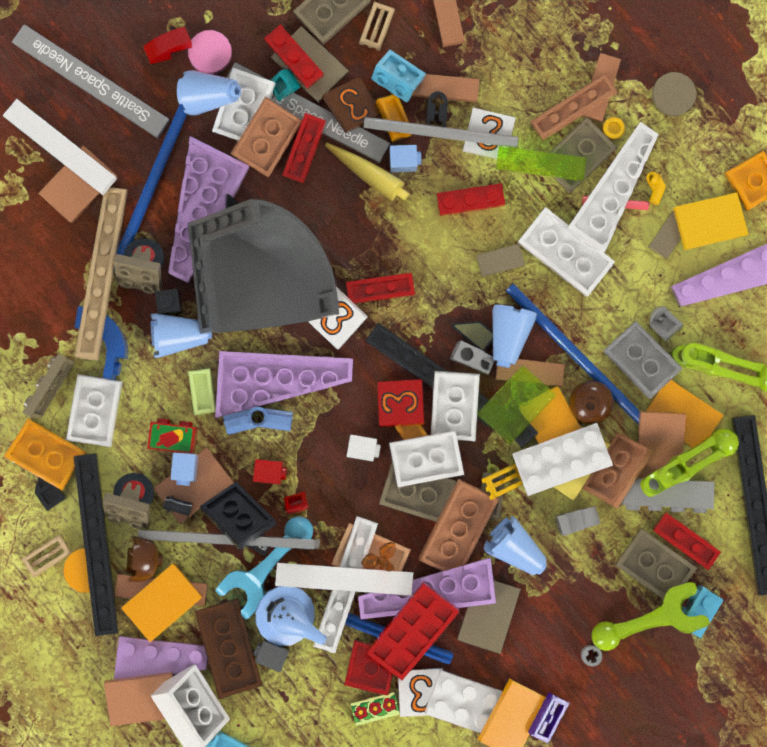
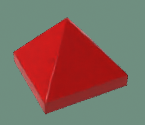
M305 492L284 497L287 514H300L309 508Z

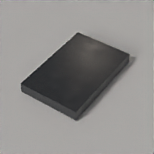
M237 482L200 506L201 511L239 550L277 525L276 520Z

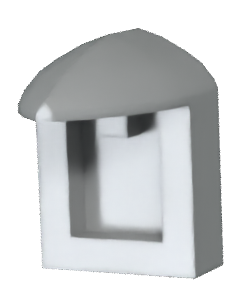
M665 306L655 308L649 320V326L666 342L683 327V324Z

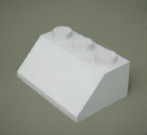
M192 665L168 679L151 695V698L183 747H205L230 720L196 665Z

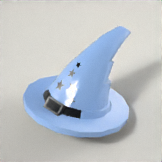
M278 586L269 590L260 599L256 609V625L259 633L268 642L278 646L293 645L305 637L323 645L327 640V637L313 626L315 608L311 598L302 589Z

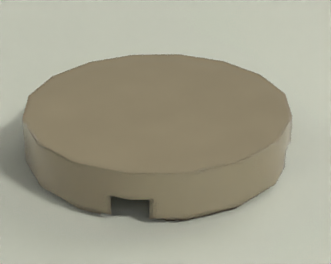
M670 72L664 74L656 81L652 89V101L657 107L656 109L666 116L677 117L691 109L696 100L694 83L688 76L682 73Z

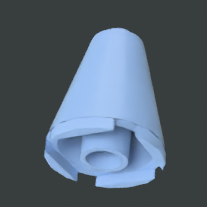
M194 70L185 71L183 73L185 74L184 77L180 78L177 83L178 102L183 104L186 109L183 111L188 115H199L234 103L241 95V88L236 80Z
M494 305L492 310L493 360L497 361V366L510 368L511 364H516L535 323L537 314L522 308L518 310L512 306Z
M157 313L151 314L152 320H155L151 321L152 346L155 347L156 351L153 352L154 358L164 357L208 343V339H212V333L200 334L199 320Z
M511 516L510 520L506 517L497 524L490 533L493 537L490 543L486 540L484 544L485 552L531 575L541 574L547 566V559L514 516Z

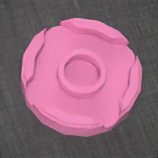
M205 30L196 34L191 40L192 48L188 49V57L192 66L199 72L212 75L224 71L230 64L232 48L228 39L222 33L214 30Z

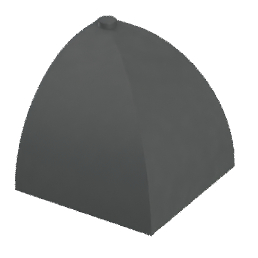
M250 199L188 223L200 334L291 325L339 314L336 284L329 260L315 235L291 212L270 202Z

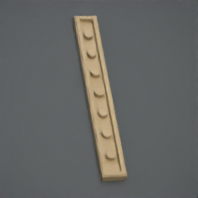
M110 187L103 195L75 351L76 358L99 360L115 268L114 259L118 251L128 193L126 189Z

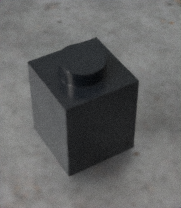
M178 289L155 291L158 314H184L181 292Z

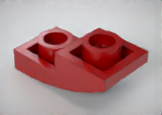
M181 27L154 38L144 45V51L150 64L170 60L171 53L192 48V41L186 28Z

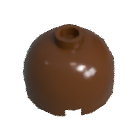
M597 380L579 383L573 389L569 398V407L573 416L578 421L587 425L599 424L611 415L614 408V398L611 390L604 383Z
M131 536L129 542H133V548H128L126 571L132 576L128 577L127 580L129 582L146 581L155 575L157 567H162L163 554L158 553V547L152 540Z

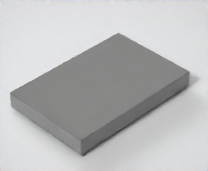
M637 321L603 351L649 400L683 369Z

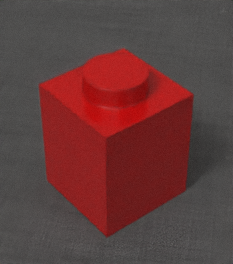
M255 459L253 482L281 484L282 480H286L287 467H283L284 462Z

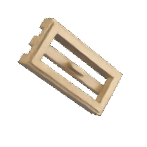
M374 2L359 43L380 51L395 9ZM377 8L381 9L371 38L367 40L366 38ZM385 11H387L388 15L386 21L384 23L378 43L374 42L376 35L378 33Z
M59 534L21 560L32 577L35 578L73 552L68 548V544L63 540V536ZM56 542H59L60 545L30 564L28 560ZM60 550H64L63 554L35 571L33 569Z

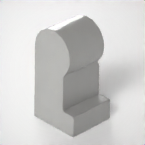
M457 341L449 360L489 375L494 364L493 356L463 341Z
M596 506L555 515L557 526L562 536L601 523Z

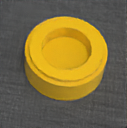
M617 117L608 118L602 126V132L610 140L619 139L625 131L623 121Z

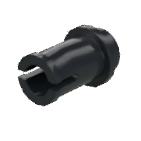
M171 495V497L166 496L163 509L167 510V513L172 511L190 516L193 503L176 499Z

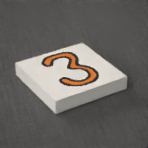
M473 108L468 130L511 136L516 117ZM465 141L463 152L506 161L509 147Z
M336 287L339 314L308 322L335 348L340 349L368 316Z
M443 668L412 669L403 681L398 678L400 717L426 715L424 712L438 672L443 670Z

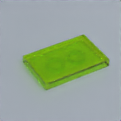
M522 365L477 415L511 445L556 397V394Z

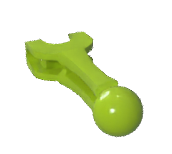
M697 343L676 346L671 352V357L681 367L701 371L710 376L733 379L753 387L759 386L761 390L767 392V365L765 366L763 363L737 358L718 349L715 350ZM680 351H682V360H683V361H681V360L678 358V353H679ZM719 362L749 369L756 372L757 375L754 377L720 367Z
M726 428L716 430L711 437L706 438L692 449L673 456L665 466L643 478L640 482L642 491L648 497H654L678 483L689 481L703 468L721 460L723 457L734 454L739 445L737 435L732 430ZM711 448L713 453L689 467L686 466L687 461L704 450ZM651 479H655L659 484L656 490L649 487Z
M689 582L670 588L665 595L663 605L642 617L617 624L607 621L598 623L592 630L591 637L594 645L601 650L609 651L618 646L620 639L659 626H673L680 632L687 634L707 627L710 621L705 615L689 617L682 611L684 600L695 595L697 591L696 584Z

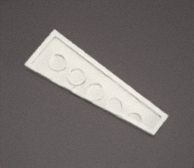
M642 122L638 124L567 228V230L602 254L608 247L617 223L623 214L627 201L658 137V133Z

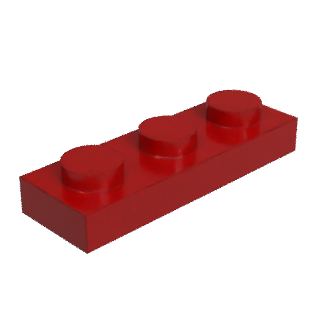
M281 24L264 38L268 46L307 90L324 76V73Z
M308 113L304 114L283 176L301 183L305 182L325 128L326 120Z
M502 183L436 194L440 216L505 206Z
M412 273L346 282L348 298L354 304L415 295Z
M664 512L652 529L653 532L706 570L711 568L721 551L666 512Z

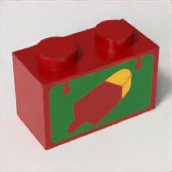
M157 418V423L150 422L147 449L195 454L198 428L192 427L193 422L179 421V425L170 424L171 420Z

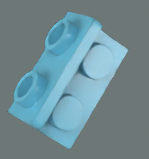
M389 50L376 65L371 78L398 98L408 102L414 90L423 81L426 73Z
M698 585L695 595L688 598L689 602L686 607H682V611L689 617L705 615L711 622L723 599L707 590V588ZM707 627L692 632V634L701 638Z

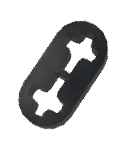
M437 91L429 96L426 125H430V121H434L435 114H439V121L442 122L440 127H446L448 100L444 93ZM436 95H440V99L444 100V104L439 106V112L435 111V104L431 103V100L435 99Z

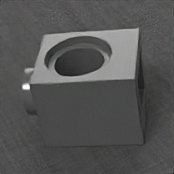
M265 639L263 644L260 642L257 644L253 654L257 656L255 662L281 672L290 648L275 645Z

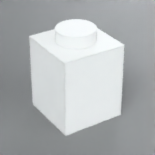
M350 435L347 457L373 462L374 457H379L381 445L376 444L377 439Z

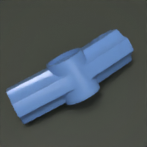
M254 407L223 416L228 435L257 427L290 431L293 412ZM256 411H262L264 414V420L261 423L253 421L252 416Z

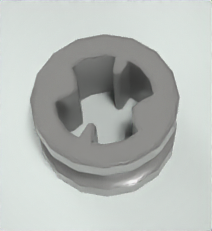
M587 645L581 651V659L588 666H597L602 661V652L595 645ZM589 650L597 652V655L594 656V661L586 659V656L589 655Z

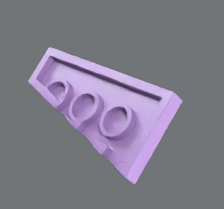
M119 636L114 679L167 672L177 674L192 665H196L199 670H206L208 660L204 645L155 639L149 642L146 638Z

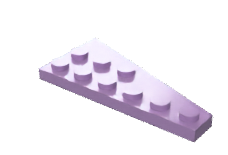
M191 136L189 138L188 156L186 157L185 175L182 182L178 219L168 271L170 275L188 284L194 276L188 223L225 209V195L228 193L234 198L249 169V165Z
M220 351L215 418L352 382L353 359Z

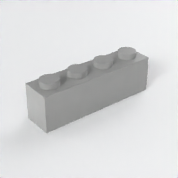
M636 479L620 504L626 505V510H640V506H648V511H662V507H671V512H684V508H693L695 513H707V509H714V482L685 481L666 489L654 497H648L641 489L640 482L642 479ZM651 479L649 487L656 490L659 484L655 479Z

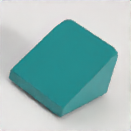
M289 69L279 71L270 79V81L276 83L273 94L278 101L301 87Z

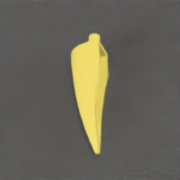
M330 143L325 144L350 170L389 200L393 201L396 196L404 201L408 198L410 193L402 189L404 182L356 154Z

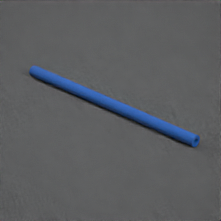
M183 104L178 106L117 251L119 255H124L126 247L133 242L183 126L187 116L183 111L186 110Z
M513 283L506 292L523 309L535 312L537 314L535 321L593 380L604 383L611 390L614 401L639 425L640 410Z

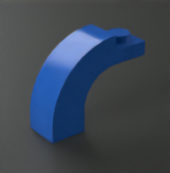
M78 306L75 328L78 330L80 329L83 306ZM106 315L102 337L107 349L103 378L116 380V376H119L121 372L119 358L128 360V343L121 327Z

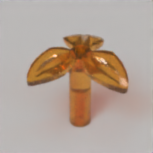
M388 542L383 544L379 548L380 557L373 553L367 554L362 559L361 565L366 569H374L379 564V570L395 571L393 564L387 560L395 554V543Z

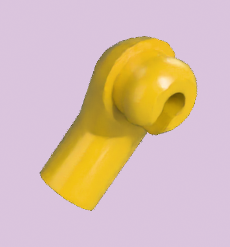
M649 172L646 176L647 183L652 190L649 202L659 205L666 185L658 173Z

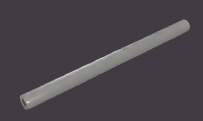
M365 117L364 128L514 148H517L518 137L371 117Z

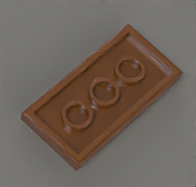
M239 598L194 611L218 699L263 686L245 620L241 615L242 609Z

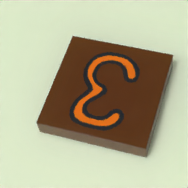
M360 77L322 96L345 134L364 125L365 117L378 118L381 116L376 101Z

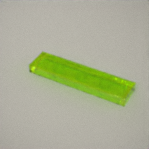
M499 146L495 169L583 181L586 158Z

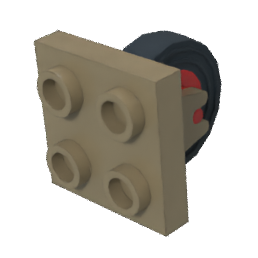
M138 239L126 247L124 255L116 254L114 267L117 285L126 289L142 290L149 294L161 291V268L164 264V253L161 246L150 239Z
M129 473L122 476L116 482L113 494L105 493L104 495L105 517L114 523H128L135 529H149L151 523L150 504L154 498L152 482L140 473Z

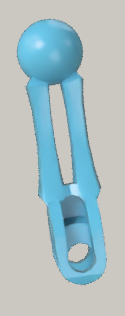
M293 517L286 523L284 529L285 536L283 537L311 539L313 526L305 517ZM275 547L267 558L250 571L237 570L229 573L218 585L216 592L223 596L233 588L243 589L247 594L248 601L241 610V615L244 619L250 618L256 612L260 599L266 594L264 583L268 575L292 548Z

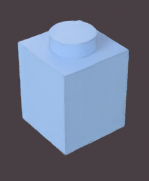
M417 145L390 146V172L417 171V165H421V151L417 152Z
M173 453L171 480H177L176 485L190 486V481L196 482L198 455Z

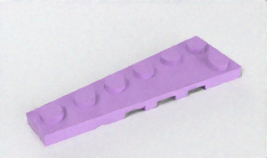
M767 244L673 285L671 289L679 306L682 307L767 285Z
M491 558L413 580L412 595L424 581L457 608L496 603ZM383 593L358 596L361 619L394 616L405 605L411 595Z

